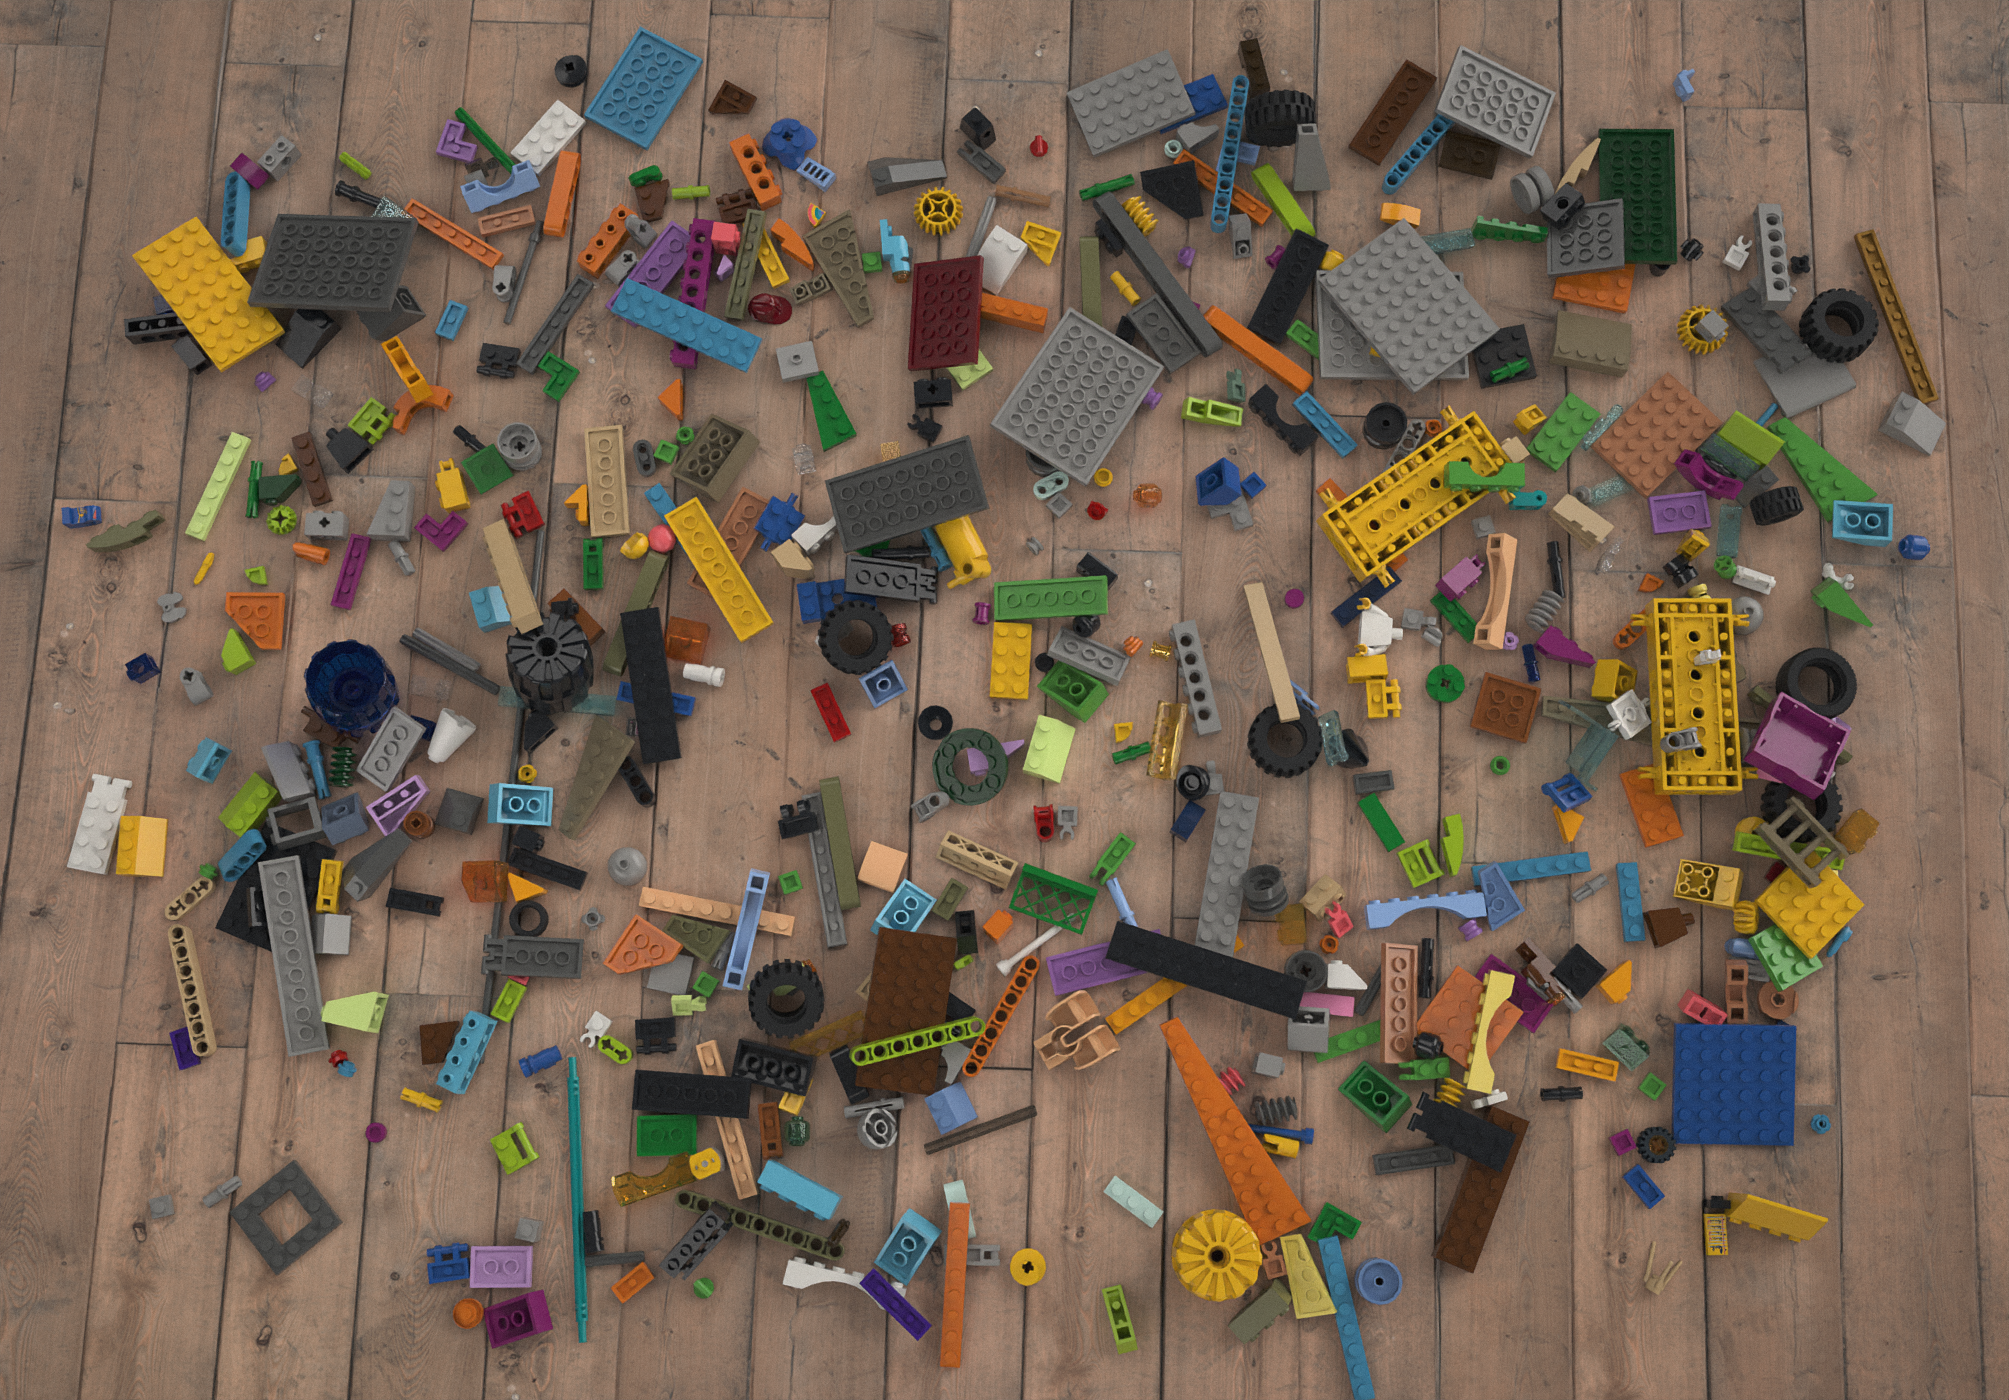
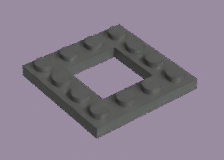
M296 1160L290 1162L229 1212L276 1275L281 1274L343 1223ZM291 1190L312 1218V1221L282 1245L260 1214Z

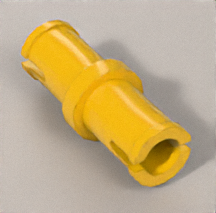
M1119 271L1114 272L1110 276V279L1118 287L1119 293L1124 295L1132 306L1137 305L1141 301V297L1132 288L1133 285L1127 282Z
M407 1087L403 1089V1095L400 1096L401 1100L416 1104V1107H425L437 1113L441 1108L440 1105L443 1103L442 1100L427 1096L425 1092L419 1093Z

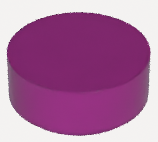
M1298 589L1289 590L1285 595V604L1292 609L1299 608L1304 602L1303 593Z
M371 1123L366 1128V1138L373 1143L383 1141L387 1136L385 1125L382 1123Z

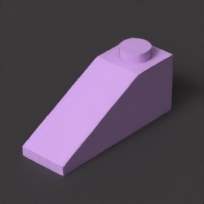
M1023 739L1001 743L1008 759L1022 749L1025 743ZM967 749L971 774H975L976 777L986 775V772H988L986 756L978 749Z

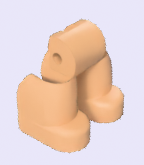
M1085 990L1073 993L1052 1007L1046 1014L1045 1019L1046 1021L1050 1020L1055 1029L1033 1042L1049 1070L1060 1066L1071 1058L1074 1059L1077 1065L1074 1067L1075 1070L1085 1069L1121 1050L1118 1041L1107 1025L1097 1026L1073 1043L1068 1044L1064 1037L1100 1016L1098 1007Z

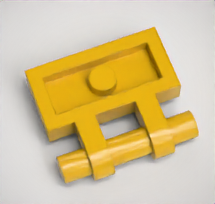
M1385 679L1365 681L1367 719L1387 718L1388 711H1392L1393 718H1400L1402 705L1399 703V693L1401 691L1398 686V679L1390 680L1391 687H1386ZM1386 694H1391V704H1387Z

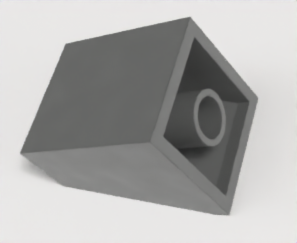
M402 285L398 287L391 312L356 311L359 315V320L366 326L371 338L379 341L391 339L426 317V314L409 288Z

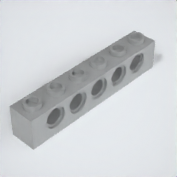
M1758 203L1753 212L1762 310L1785 311L1788 304L1792 302V292L1789 290L1791 278L1788 276L1787 271L1789 260H1786L1787 244L1784 242L1786 230L1782 223L1784 212L1781 211V204Z
M1195 619L1172 624L1169 636L1171 642L1174 641L1176 648L1173 649L1175 660H1179L1180 667H1178L1179 677L1183 678L1185 685H1182L1184 696H1188L1189 704H1187V710L1189 715L1193 716L1194 722H1191L1193 733H1197L1198 738L1221 733L1222 728ZM1188 639L1191 644L1183 646L1180 641ZM1192 657L1195 663L1189 665L1185 662V658ZM1191 675H1196L1199 677L1200 681L1198 683H1192L1189 677ZM1200 693L1204 696V700L1201 702L1196 701L1194 695ZM1206 712L1209 718L1202 720L1199 718L1198 713Z

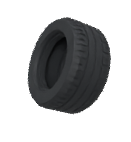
M1820 647L1806 649L1788 659L1780 668L1775 681L1777 695L1783 692L1806 705L1815 713L1829 719L1844 713L1853 703L1857 693L1856 675L1849 662L1839 653ZM1817 667L1824 670L1830 676L1834 686V693L1827 705H1816L1809 702L1801 694L1798 687V677L1803 668Z

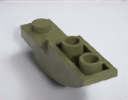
M149 511L141 519L129 523L126 528L119 524L109 527L105 533L93 537L86 546L94 552L124 550L152 538L153 535L150 530L166 520L158 511Z

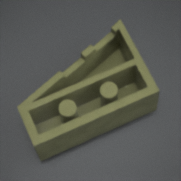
M1278 1277L1274 1278L1268 1288L1262 1289L1251 1303H1248L1230 1320L1228 1327L1244 1345L1249 1340L1254 1342L1260 1336L1259 1332L1263 1328L1266 1330L1270 1328L1275 1322V1317L1278 1315L1282 1317L1290 1309L1288 1306L1292 1299L1291 1291Z

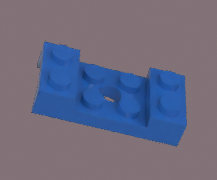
M844 579L797 584L803 624L820 622L822 619H825L828 610L834 609V606L837 605L832 601L835 595L843 597V601L839 604H843L844 601L859 600L877 607L876 597L845 594Z

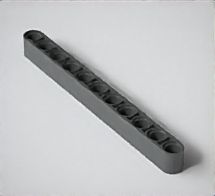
M1108 191L1092 201L1095 211L1123 246V249L1183 327L1204 357H1208L1222 349L1223 345L1218 335L1115 196Z

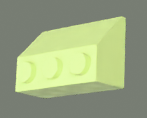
M1039 715L1023 767V773L1060 784L1076 728L1057 719Z

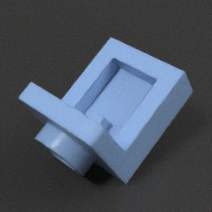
M1694 69L1681 71L1676 75L1677 77L1673 82L1675 92L1683 102L1689 100L1694 93V89L1689 82L1695 73Z

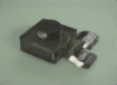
M481 157L464 164L468 174L481 169L485 178L489 176L488 170L499 167L496 157H492L483 162Z

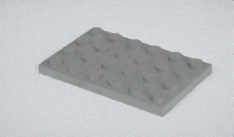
M1460 45L1455 53L1434 112L1530 159L1534 155L1556 93Z
M1168 49L1067 92L1093 158L1195 115L1193 106Z

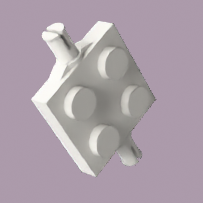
M1633 689L1608 704L1606 708L1614 720L1608 724V728L1611 727L1609 730L1614 731L1618 728L1624 739L1627 740L1652 723L1645 707L1650 705V701L1647 702L1650 699L1644 698L1640 701Z

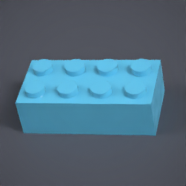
M768 1160L757 1181L761 1184V1189L769 1193L773 1191L779 1193L778 1198L786 1202H791V1200L796 1202L797 1208L805 1212L808 1210L815 1212L813 1216L822 1221L833 1217L843 1198L840 1194L775 1160Z

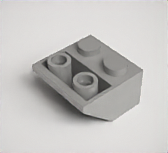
M1299 1006L1296 1019L1288 1018V1050L1328 1053L1329 1008Z

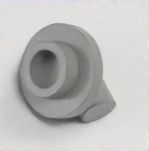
M1581 485L1574 489L1572 496L1576 497L1579 502L1585 505L1592 502L1591 493L1587 487Z
M1427 627L1421 635V638L1436 647L1440 645L1443 637L1442 632L1435 627Z

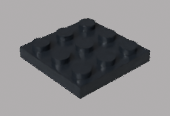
M1524 324L1500 328L1495 335L1472 351L1481 389L1535 379L1537 377ZM1523 357L1527 359L1525 363L1529 362L1528 369L1515 373L1513 377L1508 376L1495 383L1492 381L1494 376L1490 377V371L1501 368L1508 362L1513 363Z

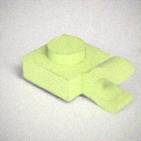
M673 995L671 998L673 1016L693 1015V1011H706V996H698L692 1000V995Z

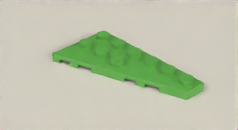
M1786 417L1767 427L1769 432L1785 441L1780 448L1827 523L1832 521L1834 500L1866 502L1878 495Z

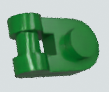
M652 165L632 173L628 179L631 186L639 187L646 185L647 182L652 180L656 182L661 181L663 174L657 165Z

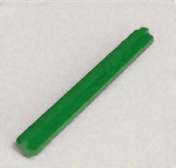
M462 107L455 110L456 117L466 125L471 133L511 174L512 166L516 164Z

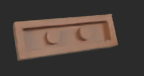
M531 205L477 218L483 238L536 225Z

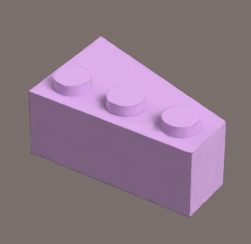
M415 775L366 808L383 834L387 836L403 826L406 815L417 809L430 790L421 776Z

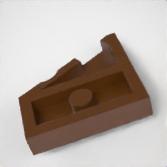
M725 80L708 111L712 114L749 115L757 101V97Z
M669 179L634 188L642 219L648 223L661 220L663 217V208L667 200L666 195L668 187H670Z
M459 1021L419 1025L422 1065L444 1063L447 1050L453 1041L452 1038L455 1030L459 1026Z

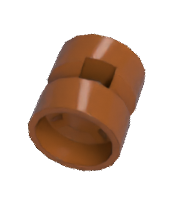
M412 811L404 818V829L410 835L425 839L434 833L435 821L424 812Z

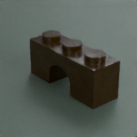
M1258 39L1240 41L1238 56L1241 67L1245 68L1249 80L1248 94L1251 100L1259 94L1262 95L1264 92H1270V84Z

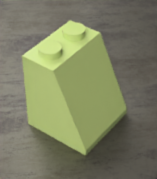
M370 992L327 1001L321 1010V1021L366 1032L379 1033L389 995Z

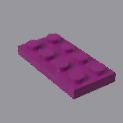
M1490 954L1474 977L1483 983L1484 974H1488L1489 970L1514 975L1512 993L1506 1000L1524 1012L1517 1022L1531 1033H1535L1556 1003V1000L1552 998L1546 1003L1544 999L1526 984L1527 979L1493 954Z

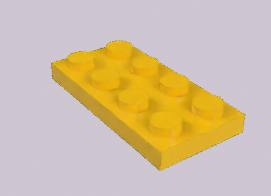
M994 622L990 698L1028 700L1032 624Z

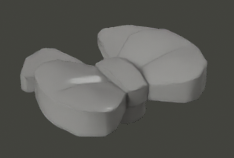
M180 593L164 594L158 598L157 603L164 610L161 617L164 622L174 623L183 619L186 615V608H175V604L184 598Z

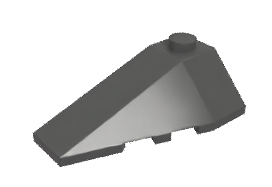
M884 157L867 162L876 196L947 178L942 160Z
M398 828L351 858L342 871L344 889L357 902L370 898L413 841Z

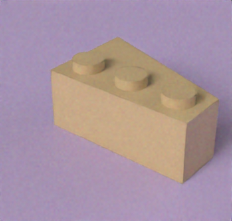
M1568 493L1548 513L1589 552L1615 527Z

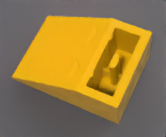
M1680 859L1673 897L1734 911L1735 905L1739 902L1744 873L1740 868Z

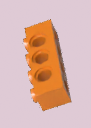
M748 133L729 142L731 151L761 211L781 203L780 195H783L778 184H774V175L771 169L767 170L765 166L767 162L764 155L759 154L757 151L759 146L756 139H751ZM749 154L753 155L751 158H745ZM755 170H761L760 173H753ZM763 185H768V186H769V187L766 188V189H761V187H762Z

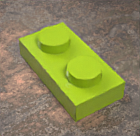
M508 979L491 1015L510 1023L527 987Z

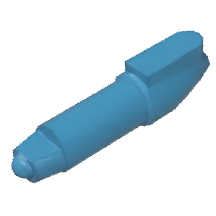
M1847 926L1838 933L1827 951V957H1832L1842 943L1847 942L1853 933L1850 927Z

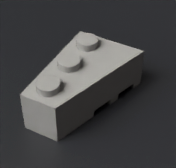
M390 481L367 532V535L372 540L410 542L416 489L410 481Z

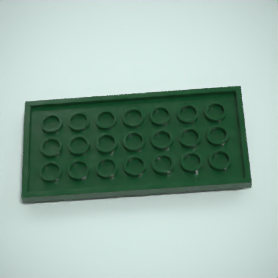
M1599 128L1598 138L1601 139L1598 145L1599 201L1623 199L1625 264L1676 265L1678 260L1674 129Z

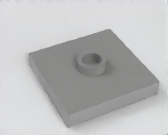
M812 341L776 349L783 383L820 375Z

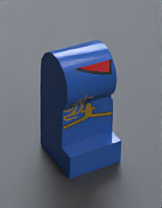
M89 505L79 508H61L62 524L70 529L102 523L101 507Z

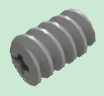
M1544 590L1542 596L1538 598V602L1534 603V608H1531L1529 614L1525 616L1528 626L1539 633H1544L1541 626H1549L1546 620H1553L1550 614L1557 615L1554 608L1561 609V605L1558 602L1564 603V600L1555 592Z

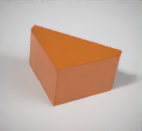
M676 379L657 398L675 418L683 421V384L680 379Z

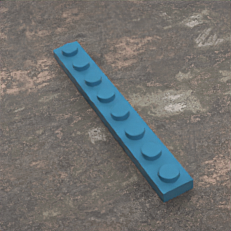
M1334 1235L1317 1239L1329 1294L1337 1310L1334 1316L1354 1400L1374 1399L1375 1394L1338 1236Z

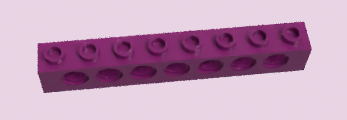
M693 218V223L689 225L688 230L689 235H691L690 242L686 243V253H688L687 260H684L683 263L685 276L681 278L680 283L682 295H679L678 301L705 313L714 256L711 236L713 224L716 221ZM705 237L704 242L697 243L698 238ZM703 255L701 260H694L695 256ZM694 273H700L697 279L691 278ZM696 290L697 294L694 297H690L689 293ZM672 340L674 348L670 350L669 359L674 367L697 369L699 352L691 348L681 351L682 344Z

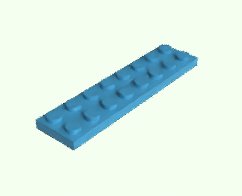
M629 278L626 279L611 309L613 314L744 373L748 372L762 342V338Z

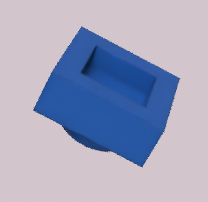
M1255 472L1240 483L1241 488L1251 499L1267 486Z

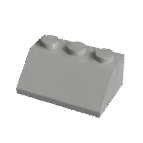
M286 741L261 747L283 800L292 803L317 795L315 789H317L316 784L308 776L309 768L304 761L302 762L300 757L302 752L297 744Z

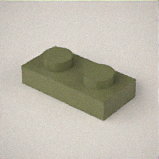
M951 878L933 907L932 912L949 921L967 892L968 887Z

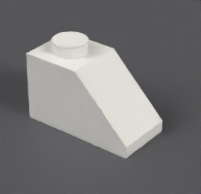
M1331 960V964H1326L1328 975L1325 981V989H1367L1366 983L1348 964H1342L1343 961Z

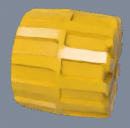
M1209 1209L1190 1216L1175 1233L1172 1243L1171 1261L1178 1280L1189 1292L1208 1301L1221 1302L1242 1296L1247 1288L1254 1285L1258 1278L1259 1267L1262 1265V1254L1255 1232L1244 1219L1226 1210ZM1215 1250L1222 1252V1258L1219 1261H1213L1211 1255Z

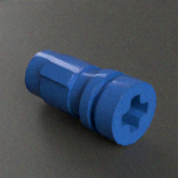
M557 1045L533 1056L528 1055V1058L524 1057L518 1061L524 1076L528 1078L533 1073H539L538 1070L547 1069L556 1065V1062L562 1060V1055Z

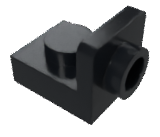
M572 597L566 601L551 602L552 612L564 614L566 621L569 618L577 620L576 614H579L578 602L575 603Z

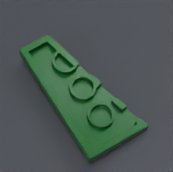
M1483 216L1476 217L1470 230V237L1477 240L1489 238L1495 241L1512 240L1514 242L1531 241L1532 243L1544 242L1548 235L1547 227L1524 224L1521 227L1518 226L1517 222L1512 221L1503 224L1499 223V219L1494 218L1490 219V221H1485Z
M822 370L819 372L820 375L811 376L806 379L823 452L857 436V433Z

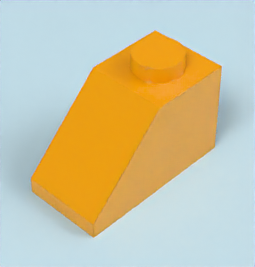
M1630 960L1623 961L1595 985L1610 1004H1620L1628 998L1626 994L1631 991L1632 962Z

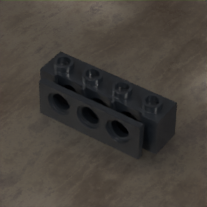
M715 1200L664 1257L659 1266L672 1278H675L682 1271L684 1273L682 1279L685 1281L732 1227L733 1223L731 1221L728 1224L725 1223L730 1213ZM717 1229L718 1232L712 1237V1233ZM703 1243L706 1244V1245L702 1248V1250L700 1251V1250H699V1247H700ZM689 1258H693V1260L687 1265L686 1263L689 1260Z

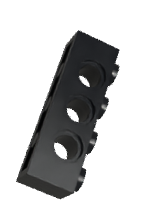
M176 313L124 319L125 337L133 345L175 340L185 336L193 337Z

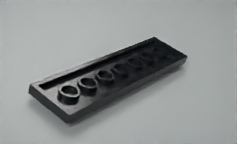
M659 607L620 613L643 765L682 759Z

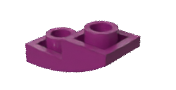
M243 153L230 165L231 168L257 190L270 177Z

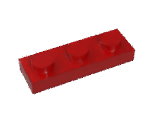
M828 682L810 690L834 743L852 735Z

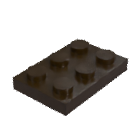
M1447 131L1438 167L1492 180L1501 145L1496 142Z

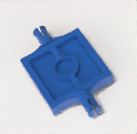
M791 493L787 502L772 496L753 529L761 533L765 538L760 547L763 551L767 552L771 543L781 545L788 539L792 540L791 535L803 521L805 515L793 507L798 498L794 493Z

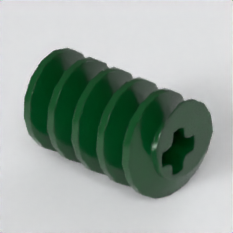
M333 747L332 750L336 753L332 754L331 758L336 761L331 762L330 765L335 769H331L329 773L334 776L329 777L328 780L334 784L329 786L340 788L353 787V784L349 783L348 780L354 779L353 776L349 775V772L355 771L350 765L356 764V761L351 760V757H355L357 754L352 752L353 748Z

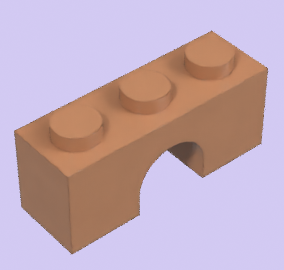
M1725 959V1012L1728 1015L1726 1017L1727 1023L1748 1024V1003L1746 998L1748 964L1746 960Z

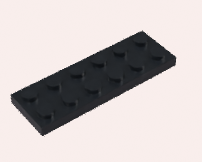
M1297 228L1294 230L1247 326L1248 330L1278 345L1281 344L1329 247L1328 244Z
M636 1069L632 1110L749 1119L752 1078Z

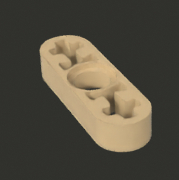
M200 877L166 906L165 916L173 921L183 919L215 891V881L206 877ZM203 882L209 883L207 885L208 890L202 889L204 887ZM193 893L195 901L192 904H187L186 896ZM173 908L178 909V910H177V913H178L177 916H176V915H172V914H173V910H172Z

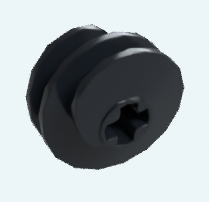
M569 55L561 58L556 63L554 69L560 84L570 88L581 85L588 74L584 59L578 55Z

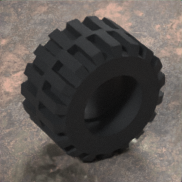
M1794 486L1780 487L1764 492L1749 502L1755 523L1761 526L1788 520L1804 510L1798 489Z

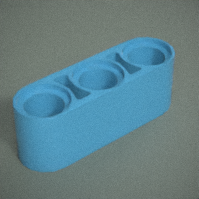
M251 829L247 831L220 859L218 866L225 881H236L265 851L266 844L259 830Z

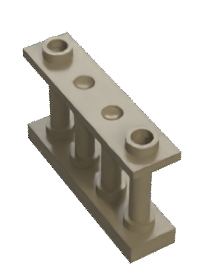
M1792 796L1784 801L1789 807L1771 824L1766 822L1759 824L1754 831L1810 889L1822 882L1818 878V874L1836 857L1842 860L1850 855L1847 852V848L1842 843L1837 842L1805 809L1804 803ZM1796 813L1803 822L1785 839H1781L1776 834V830ZM1810 828L1817 837L1800 853H1795L1790 848V844L1805 830ZM1823 842L1831 852L1815 867L1809 868L1804 863V859Z

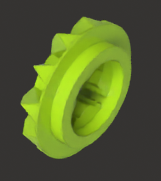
M280 505L273 507L270 513H267L268 517L265 521L268 528L275 534H287L296 526V513L288 506ZM282 514V516L287 519L283 520L282 524L280 525V523L275 520L279 519L280 515Z

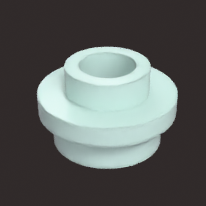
M1177 140L1168 141L1164 147L1165 154L1170 158H1177L1183 150L1181 143ZM1175 148L1177 151L1172 152L1170 149Z

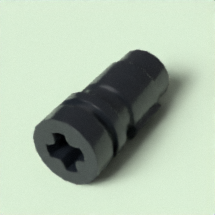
M599 1210L583 1212L585 1253L604 1251V1243L602 1244L604 1238L601 1237Z

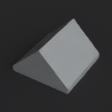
M336 914L312 915L311 932L315 954L349 955L352 916Z

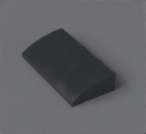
M740 1038L731 1077L752 1078L753 1084L806 1096L818 1056L747 1038Z

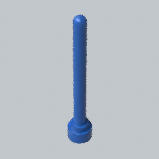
M1248 1124L1254 1133L1297 1138L1303 1141L1304 1144L1312 1145L1313 1128H1305L1298 1131Z

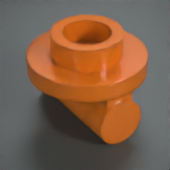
M1130 636L1123 642V649L1127 652L1128 656L1133 657L1141 648L1143 642L1138 636Z

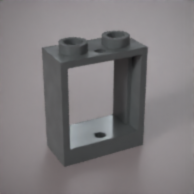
M315 796L267 809L269 816L266 817L268 827L273 829V834H270L272 844L277 845L279 851L327 838L322 829V818ZM310 809L314 825L313 829L285 837L280 836L276 818Z

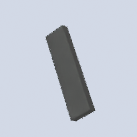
M1442 1145L1372 1155L1375 1175L1455 1164L1453 1150Z

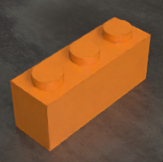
M998 909L982 926L983 932L998 945L1013 929V917L1006 910L1001 912Z

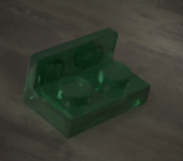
M1620 1023L1617 1029L1603 1041V1044L1632 1072L1649 1057L1650 1047L1644 1040H1639L1634 1035L1635 1032L1628 1025L1624 1026Z

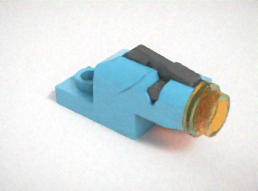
M887 219L880 220L883 260L889 261L892 269V278L895 283H907L911 276L913 248L908 246L904 236H892V226H888Z

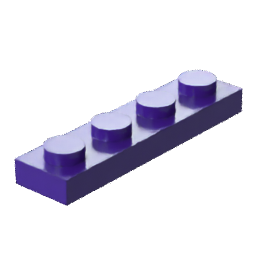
M874 1268L859 1283L917 1341L932 1326Z

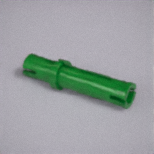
M1132 174L1105 183H1096L1094 186L1079 190L1080 198H1082L1083 202L1099 197L1108 191L1113 192L1135 185Z
M251 461L250 477L247 479L249 482L245 514L247 518H252V516L253 518H258L259 477L262 476L263 462L257 461V463H255L256 461Z

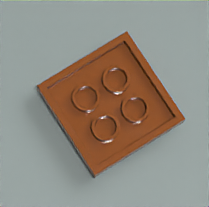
M1485 672L1469 727L1526 744L1541 688Z

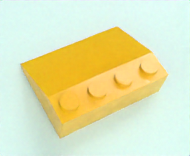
M1729 1192L1727 1200L1731 1202V1209H1725L1724 1211L1726 1217L1730 1218L1729 1222L1742 1225V1222L1749 1223V1228L1759 1231L1765 1228L1769 1230V1234L1781 1237V1234L1789 1236L1788 1240L1801 1243V1240L1809 1241L1828 1222V1218L1743 1193Z

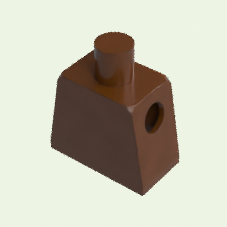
M1679 907L1650 910L1643 913L1655 949L1687 935L1686 926L1695 924L1693 914L1690 912L1682 915Z

